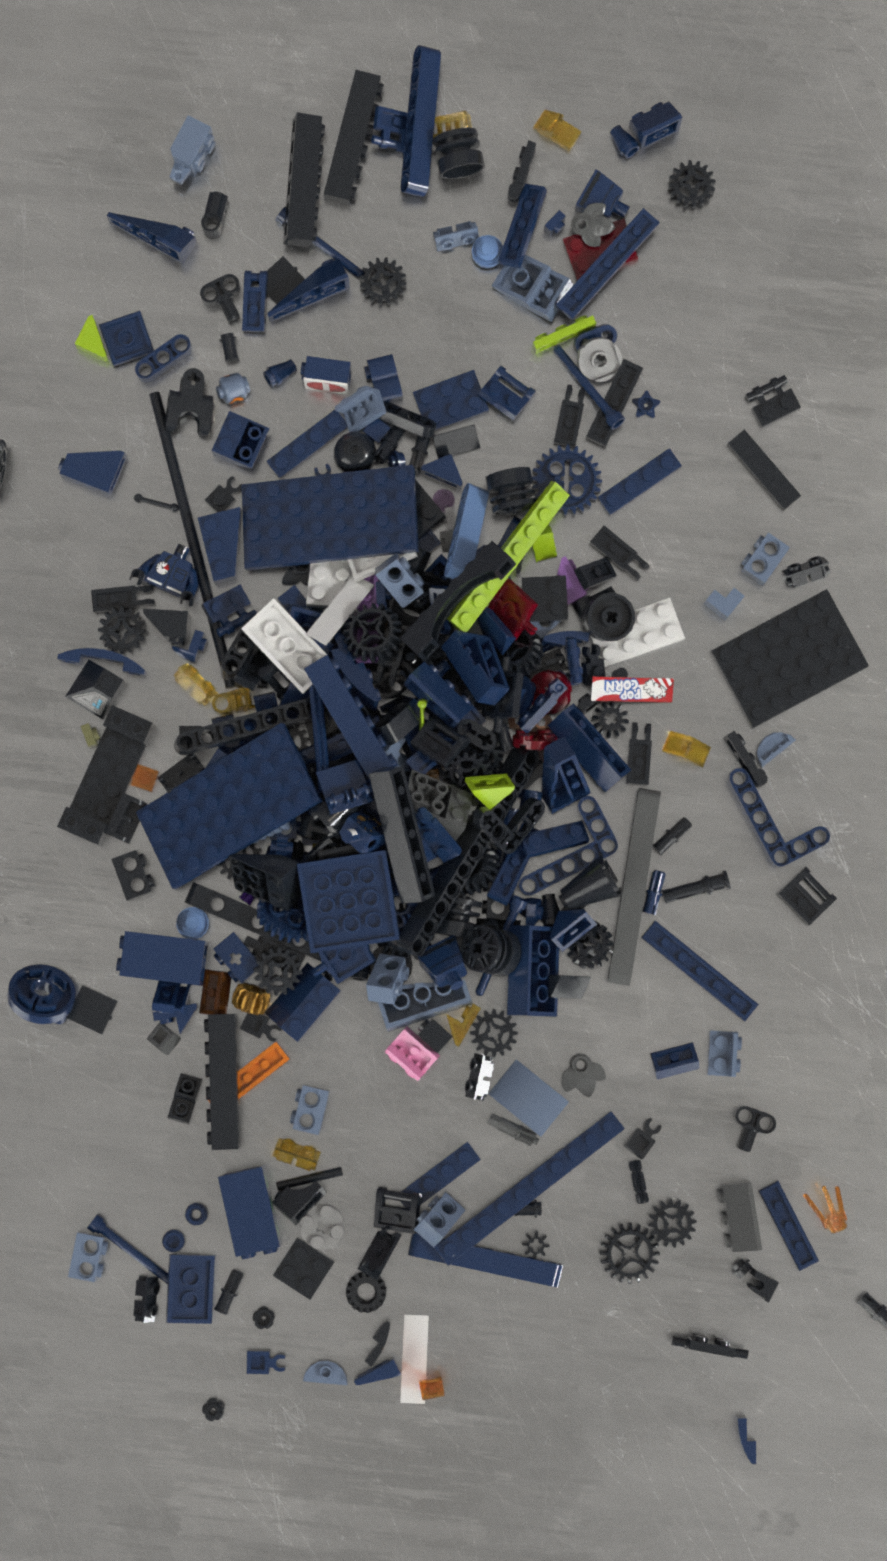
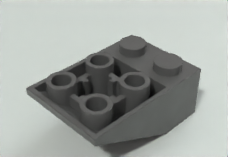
M412 769L408 787L414 811L417 814L419 808H426L433 817L437 818L456 842L466 828L473 794Z

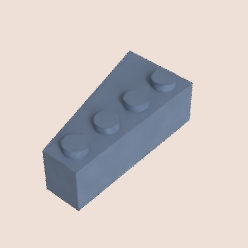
M465 979L462 980L463 986L457 990H452L449 984L444 987H438L435 982L403 985L402 993L400 996H397L394 1005L378 1002L387 1031L390 1032L471 1005L472 1000Z

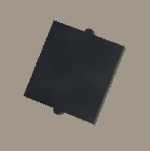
M284 256L267 270L266 297H270L277 305L305 280L298 272V268L293 267Z
M82 985L67 1019L103 1034L108 1021L112 1020L111 1015L118 1001Z

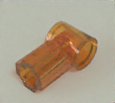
M434 1374L426 1375V1379L419 1380L422 1400L445 1396L441 1376L436 1377Z

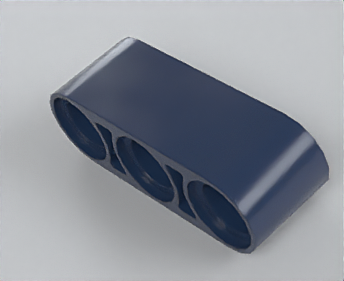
M178 334L141 359L135 366L138 379L143 383H150L187 358L192 352L189 338L186 335ZM180 342L187 343V348L183 351L176 349L177 344ZM163 354L169 356V360L166 363L158 362V358ZM144 367L151 368V373L147 376L140 374L141 369Z

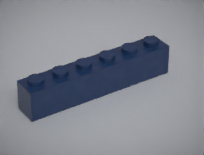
M325 655L304 668L370 780L369 773L383 767L397 766L398 763L393 754L388 755L384 749L387 744L381 734H375L373 730L375 724L369 715L365 716L361 708L364 706L359 697H354L349 690L353 687L346 676L342 678L338 670L341 667L336 658H330L329 655Z

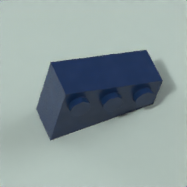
M565 737L553 741L544 747L542 798L552 814L591 793L577 757Z

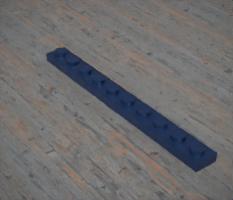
M612 1111L434 1249L446 1265L449 1266L625 1128Z

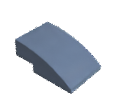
M525 255L521 268L503 266L492 287L522 307L552 322L559 311L556 304L574 284L570 278L553 271L550 266Z
M517 1059L488 1093L540 1137L569 1103V1101Z

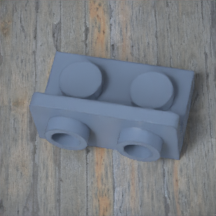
M710 1030L707 1075L736 1077V1072L740 1073L741 1060L737 1059V1050H741L742 1037H738V1032Z

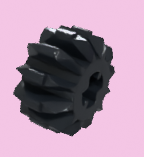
M614 701L610 702L609 708L605 702H602L603 711L598 707L594 710L600 716L593 715L591 717L592 720L599 721L593 726L595 728L601 727L599 730L601 735L604 730L607 731V739L611 737L612 731L616 738L619 737L617 728L621 732H625L626 728L621 724L629 723L628 719H622L628 712L623 711L620 713L619 711L623 705L619 704L615 709ZM611 715H613L615 717L614 721H616V723H610L608 725L606 723L607 719H604V717H610Z

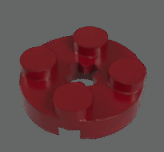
M543 670L531 679L536 685L534 701L540 694L546 692V687L548 688V684L555 678L560 679L567 686V690L557 699V703L546 715L562 711L571 701V683L563 673L558 671Z
M538 728L537 732L525 733L522 729H516L512 742L516 748H520V744L526 745L528 750H544L545 746L557 740V736L554 733H550L548 728Z

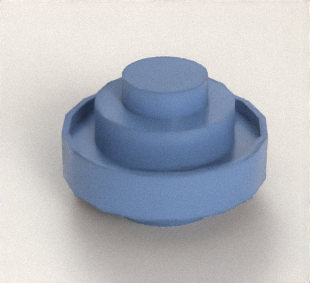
M481 236L473 244L472 258L480 267L493 268L499 264L498 260L503 245L495 236Z
M188 907L178 915L176 927L183 937L199 939L207 933L209 919L203 910L197 907Z

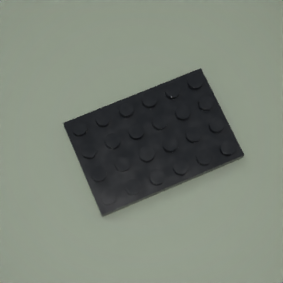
M827 589L711 650V654L752 729L869 667Z

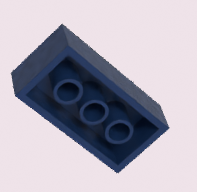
M510 925V932H513L518 937L521 944V957L515 970L508 974L507 1015L557 1017L558 998L548 997L549 975H559V948L550 939L553 927Z

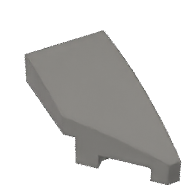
M454 507L445 508L448 530L440 532L442 553L449 552L455 523Z

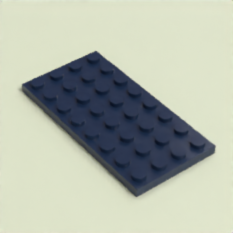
M413 465L242 484L244 568L247 571L394 555L395 553L419 552L415 468Z
M280 723L175 787L169 794L162 795L136 811V814L172 889H178L229 858V855L236 854L323 800L285 724Z

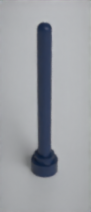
M286 206L275 219L282 226L285 223ZM318 236L315 241H312L314 245L334 260L339 259L343 267L359 278L361 275H364L362 269Z
M556 345L553 351L604 412L608 426L614 430L622 425L625 421L622 413L615 409L613 410L563 348L560 345Z
M516 895L511 896L509 900L510 912L503 925V930L510 931V925H514L518 913L525 910L528 903L527 900ZM482 974L475 991L478 996L484 994L492 975Z
M99 1214L95 1216L87 1227L88 1230L92 1233L96 1232L97 1234L101 1233L168 1285L167 1272L106 1226L107 1223L104 1222L105 1219Z

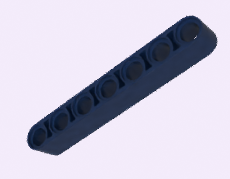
M418 45L414 51L401 192L424 197L429 186L441 52L438 49Z
M418 1233L412 1234L408 1255L445 1263L434 1249L435 1247H432ZM476 1245L450 1264L551 1287H559L563 1270L562 1264Z

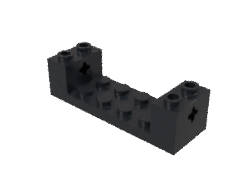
M114 705L111 706L103 726L106 728L70 808H65L57 825L58 828L101 847L107 836L105 833L120 798L123 793L126 794L156 727L152 722Z

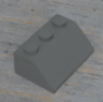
M743 1180L721 1184V1189L718 1190L719 1202L724 1203L725 1212H721L723 1225H727L728 1234H725L727 1248L731 1247L732 1252L762 1250L752 1182Z

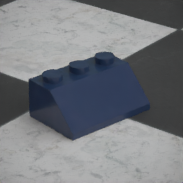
M423 662L408 676L404 685L419 700L425 699L427 701L426 707L441 718L444 724L454 729L472 710L471 702L464 695L456 693L454 685L447 679L443 680L438 675L439 671L432 664L427 665Z
M308 962L301 969L302 974L296 975L300 982H293L292 985L295 989L286 988L287 994L284 995L282 992L265 1012L273 1022L297 1042L301 1040L341 992L338 987L322 974L315 977L313 974L317 971L312 973L311 969L314 967Z

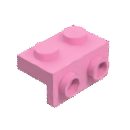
M407 1026L385 1050L390 1060L398 1063L405 1069L408 1076L415 1078L417 1081L440 1056Z

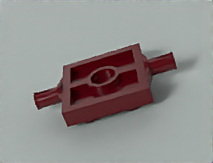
M507 579L489 602L488 608L492 609L516 637L515 641L523 629L530 635H534L535 631H537V627L530 622V617L538 604L511 579Z

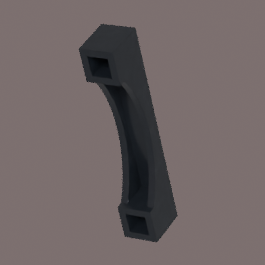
M491 541L481 549L480 554L473 561H470L465 566L464 571L450 582L449 587L435 598L434 603L419 615L418 620L404 631L400 639L425 662L440 646L437 643L440 631L454 607L478 586L496 578L502 580L516 563L504 550Z

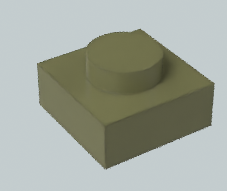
M89 723L80 726L88 747L91 749L98 746L97 740L100 739L97 728H92Z

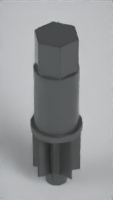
M493 1113L487 1123L529 1146L532 1143L537 1145L539 1141L536 1138V1133Z

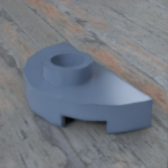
M774 732L765 736L759 743L756 752L760 767L765 766L795 742L796 739L790 734Z
M321 1360L312 1364L305 1372L303 1378L304 1382L348 1385L347 1375L343 1368L330 1360Z

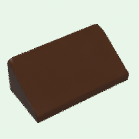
M205 969L200 1014H227L232 979L227 972Z

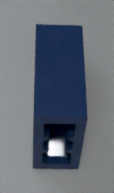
M121 450L67 453L66 458L61 459L58 470H60L59 474L62 478L111 496L127 455Z

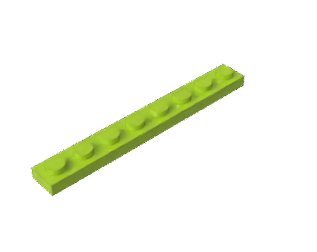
M551 481L501 547L513 559L516 565L502 580L496 578L472 590L459 602L447 618L459 631L467 632L570 496L557 482Z

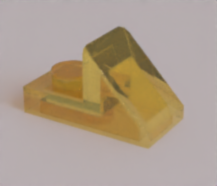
M544 110L533 129L570 152L582 131L564 121L563 114Z
M475 1004L471 1007L466 1006L461 1015V1018L464 1019L462 1023L447 1015L454 1043L458 1047L481 1009Z

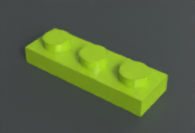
M584 315L577 318L572 325L567 326V324H563L555 329L556 332L549 335L547 333L538 335L532 344L535 354L572 339L583 331L596 327V321L593 315L590 317Z

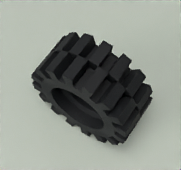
M363 1272L354 1275L347 1284V1301L358 1312L370 1313L376 1311L382 1306L386 1298V1285L383 1279L378 1277L376 1280ZM364 1283L372 1285L375 1289L374 1297L368 1301L360 1299L357 1294L358 1287Z

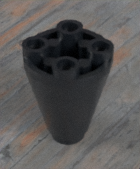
M322 797L323 801L308 811L316 821L321 819L325 824L322 829L330 839L333 837L338 839L341 837L340 830L347 818L360 811L365 804L330 815L325 798Z

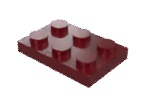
M625 219L612 222L615 225V229L607 235L600 236V247L587 245L584 243L582 236L578 234L562 239L576 281L580 279L627 227ZM636 251L622 266L638 261Z

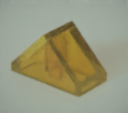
M670 731L662 752L703 768L711 747L694 737Z

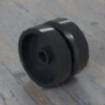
M601 593L592 597L585 604L582 612V623L586 632L590 633L592 638L600 641H618L625 638L632 631L635 623V610L625 596L617 593ZM607 613H609L611 616L609 621H606V618L608 617Z

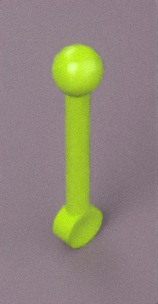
M420 699L417 704L420 708V730L424 726V708L427 705L425 699Z

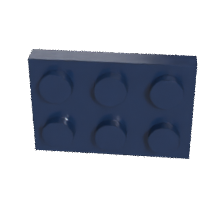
M474 370L413 392L420 415L436 422L435 431L489 412L486 400L478 395L481 387Z
M169 1254L166 1323L212 1324L214 1255Z

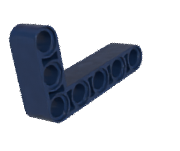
M737 768L729 773L728 784L769 862L774 867H783L828 843L830 833L823 826L815 827L785 843L748 772L743 768ZM735 773L742 774L744 777L743 784L734 783L733 775ZM748 792L754 796L752 804L744 802V793ZM755 812H761L764 815L765 819L762 824L754 821L753 816ZM815 831H821L824 834L822 843L814 840L813 835ZM765 832H772L774 834L775 840L773 843L770 844L764 840ZM796 841L803 842L805 850L802 853L795 851L794 843ZM777 851L785 854V861L783 863L776 862L774 854Z
M585 796L577 804L578 813L593 842L524 876L518 885L521 894L532 896L584 870L598 857L603 855L605 859L616 852L618 842L595 798ZM582 802H592L593 810L591 812L583 811L581 807ZM599 820L603 823L604 827L601 832L593 831L591 827L593 821ZM604 840H610L613 843L614 847L611 852H605L602 849L601 845ZM584 850H590L594 854V859L591 862H586L582 859V852ZM563 861H572L574 863L573 871H564L562 868ZM551 870L554 873V880L551 882L544 881L542 878L543 871ZM525 880H531L534 882L535 888L531 892H526L522 887V883Z

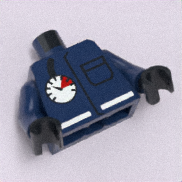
M181 544L177 545L174 554L163 551L161 554L152 556L138 569L132 570L129 578L131 580L133 577H137L139 579L137 585H141L145 577L144 581L146 584L180 598V604L184 600H189L190 607L193 605V597L198 588L197 572L193 568L192 563L185 560L190 549Z

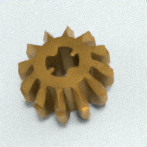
M240 983L233 992L231 1003L242 1012L261 1015L265 1013L269 1006L270 994L265 992L266 989H262L254 984Z

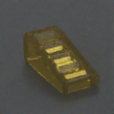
M465 110L435 117L438 133L433 134V138L443 133L442 123H445L446 131L452 130L451 122H454L455 129L461 128L460 121H463V128H472L470 114Z

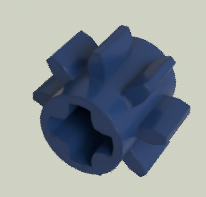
M277 836V840L271 839L269 854L292 858L293 842H288V837Z

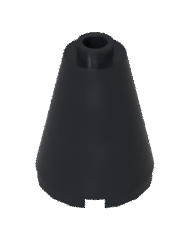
M602 855L560 890L561 895H559V899L564 908L568 906L570 909H575L619 897L623 894L621 887H617L618 879L607 860L604 861V856Z

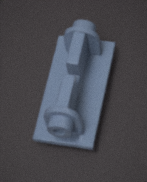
M468 221L456 224L457 231L453 232L452 226L438 228L436 232H433L437 252L474 243L479 238L476 223Z

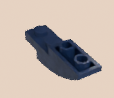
M339 629L330 640L334 643L333 650H330L329 656L330 658H336L341 667L338 670L342 678L346 676L353 688L349 690L354 697L358 696L362 704L372 711L377 710L381 696L379 690L374 688L372 684V673L370 669H366L364 662L357 664L354 653L349 652L348 645L344 642V639L347 637Z

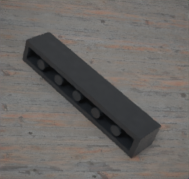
M355 70L324 190V200L350 206L351 199L355 200L358 190V187H355L356 179H361L363 166H360L362 158L366 159L368 146L365 145L367 137L371 138L374 125H371L372 117H375V108L379 106V104H376L377 97L382 96L384 89L380 75Z
M297 112L292 121L283 244L309 248L312 241H315L317 237V228H314V220H317L319 207L315 206L316 199L318 200L320 196V186H317V180L320 179L322 173L319 158H322L324 148L323 145H320L321 138L324 137L325 133L322 116Z
M403 765L383 767L369 773L401 904L423 902L435 896V891Z
M209 1014L208 1019H204V1032L209 1035V1041L205 1042V1055H209V1064H205L206 1078L210 1077V1086L206 1087V1100H210V1109L206 1110L207 1123L211 1122V1131L207 1132V1145H211L212 1150L239 1149L236 1014Z

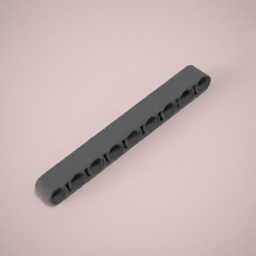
M638 788L622 886L623 894L620 898L614 945L612 948L613 953L611 954L608 982L630 986L661 791Z

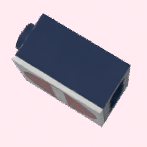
M307 356L306 362H302L300 375H302L301 380H304L305 389L349 395L352 374L351 362Z

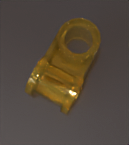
M242 687L216 695L212 700L214 712L223 716L255 709L250 696L251 690ZM242 695L244 696L245 704H243ZM220 699L228 702V707L224 710L216 708V702Z

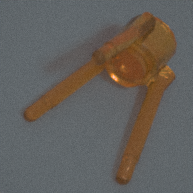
M822 1186L825 1199L831 1213L826 1215L827 1220L810 1197L804 1194V1198L822 1221L825 1229L829 1228L833 1234L848 1227L839 1186L835 1187L839 1211L835 1210L826 1186Z

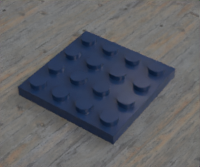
M386 850L297 864L311 953L400 940Z

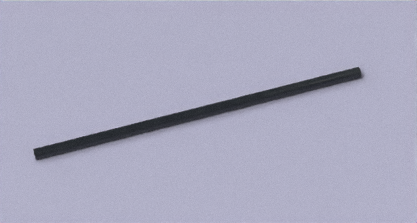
M153 392L149 396L194 569L197 572L203 603L213 598L171 433L165 430L166 414L160 392ZM208 619L221 668L222 660L227 653L224 636L219 637L216 629L221 627L220 621L211 624ZM231 665L225 667L226 670L233 671ZM223 678L226 689L236 687L234 680L228 681Z

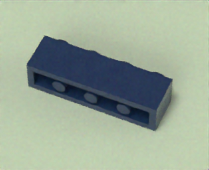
M574 703L548 724V727L559 739L562 737L566 738L583 769L591 775L604 792L608 791L631 771L628 765Z

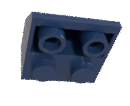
M229 411L211 451L214 456L252 469L270 428Z

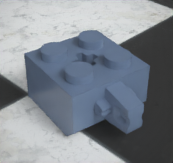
M189 115L187 116L170 148L174 160L169 176L172 181L182 185L189 175L195 178L197 172L201 173L206 162L204 159L207 153L211 154L216 143L214 142L211 126Z

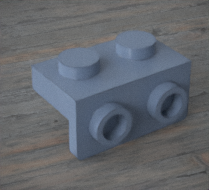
M369 386L358 388L357 392L350 397L342 399L341 403L335 406L336 412L344 414L349 432H358L387 413L379 389Z

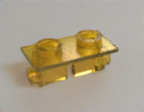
M186 663L180 666L179 670L173 675L176 678L175 681L185 691L191 686L194 688L189 695L199 705L203 704L206 706L211 701L210 699L218 694L214 690V686L209 681L204 680L199 675L198 670L192 665Z
M279 1138L273 1157L290 1165L293 1158H296V1167L310 1171L311 1169H316L321 1152L311 1146H302L290 1139Z

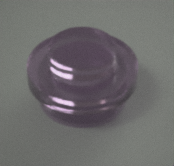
M441 489L434 494L433 501L441 511H445V508L453 507L455 498L451 491Z

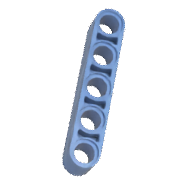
M470 483L465 485L461 495L444 576L451 579L458 577L464 571L465 566L475 559L489 496L488 490Z

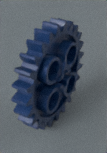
M567 444L566 449L563 451L560 445L557 447V452L550 448V456L543 453L542 459L544 461H536L537 466L540 468H533L532 470L537 475L532 477L533 482L537 483L532 486L533 490H538L535 498H539L551 481L557 482L564 489L565 483L561 480L564 479L565 462L568 461V479L572 480L568 485V494L570 496L559 511L563 510L564 516L567 515L569 510L575 516L577 508L583 513V505L585 504L590 508L591 502L589 500H597L594 492L600 493L601 491L596 486L602 484V480L596 478L602 473L601 471H595L598 462L591 464L593 455L586 458V450L578 453V446L573 451L570 450L569 444ZM557 464L562 468V471L559 474H553L550 471V467ZM579 465L584 469V472L581 475H576L573 473L572 467ZM580 487L583 494L576 497L572 495L571 489Z
M302 897L288 911L259 900L257 904V919H260L259 925H264L265 932L271 930V937L278 934L280 941L286 937L289 943L292 938H295L297 943H299L300 938H303L306 942L308 941Z

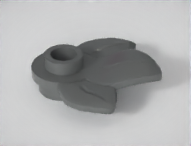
M603 203L588 205L584 212L574 216L571 222L572 230L582 236L584 243L592 247H600V236L607 235L615 229V225L603 216L606 205ZM580 220L586 222V227L583 229L578 227Z
M576 1054L570 1060V1068L563 1073L562 1085L565 1092L571 1091L576 1087L583 1095L591 1097L595 1090L596 1081L606 1079L605 1071L600 1064L591 1062L587 1055ZM579 1060L585 1063L582 1069H578L576 1066Z

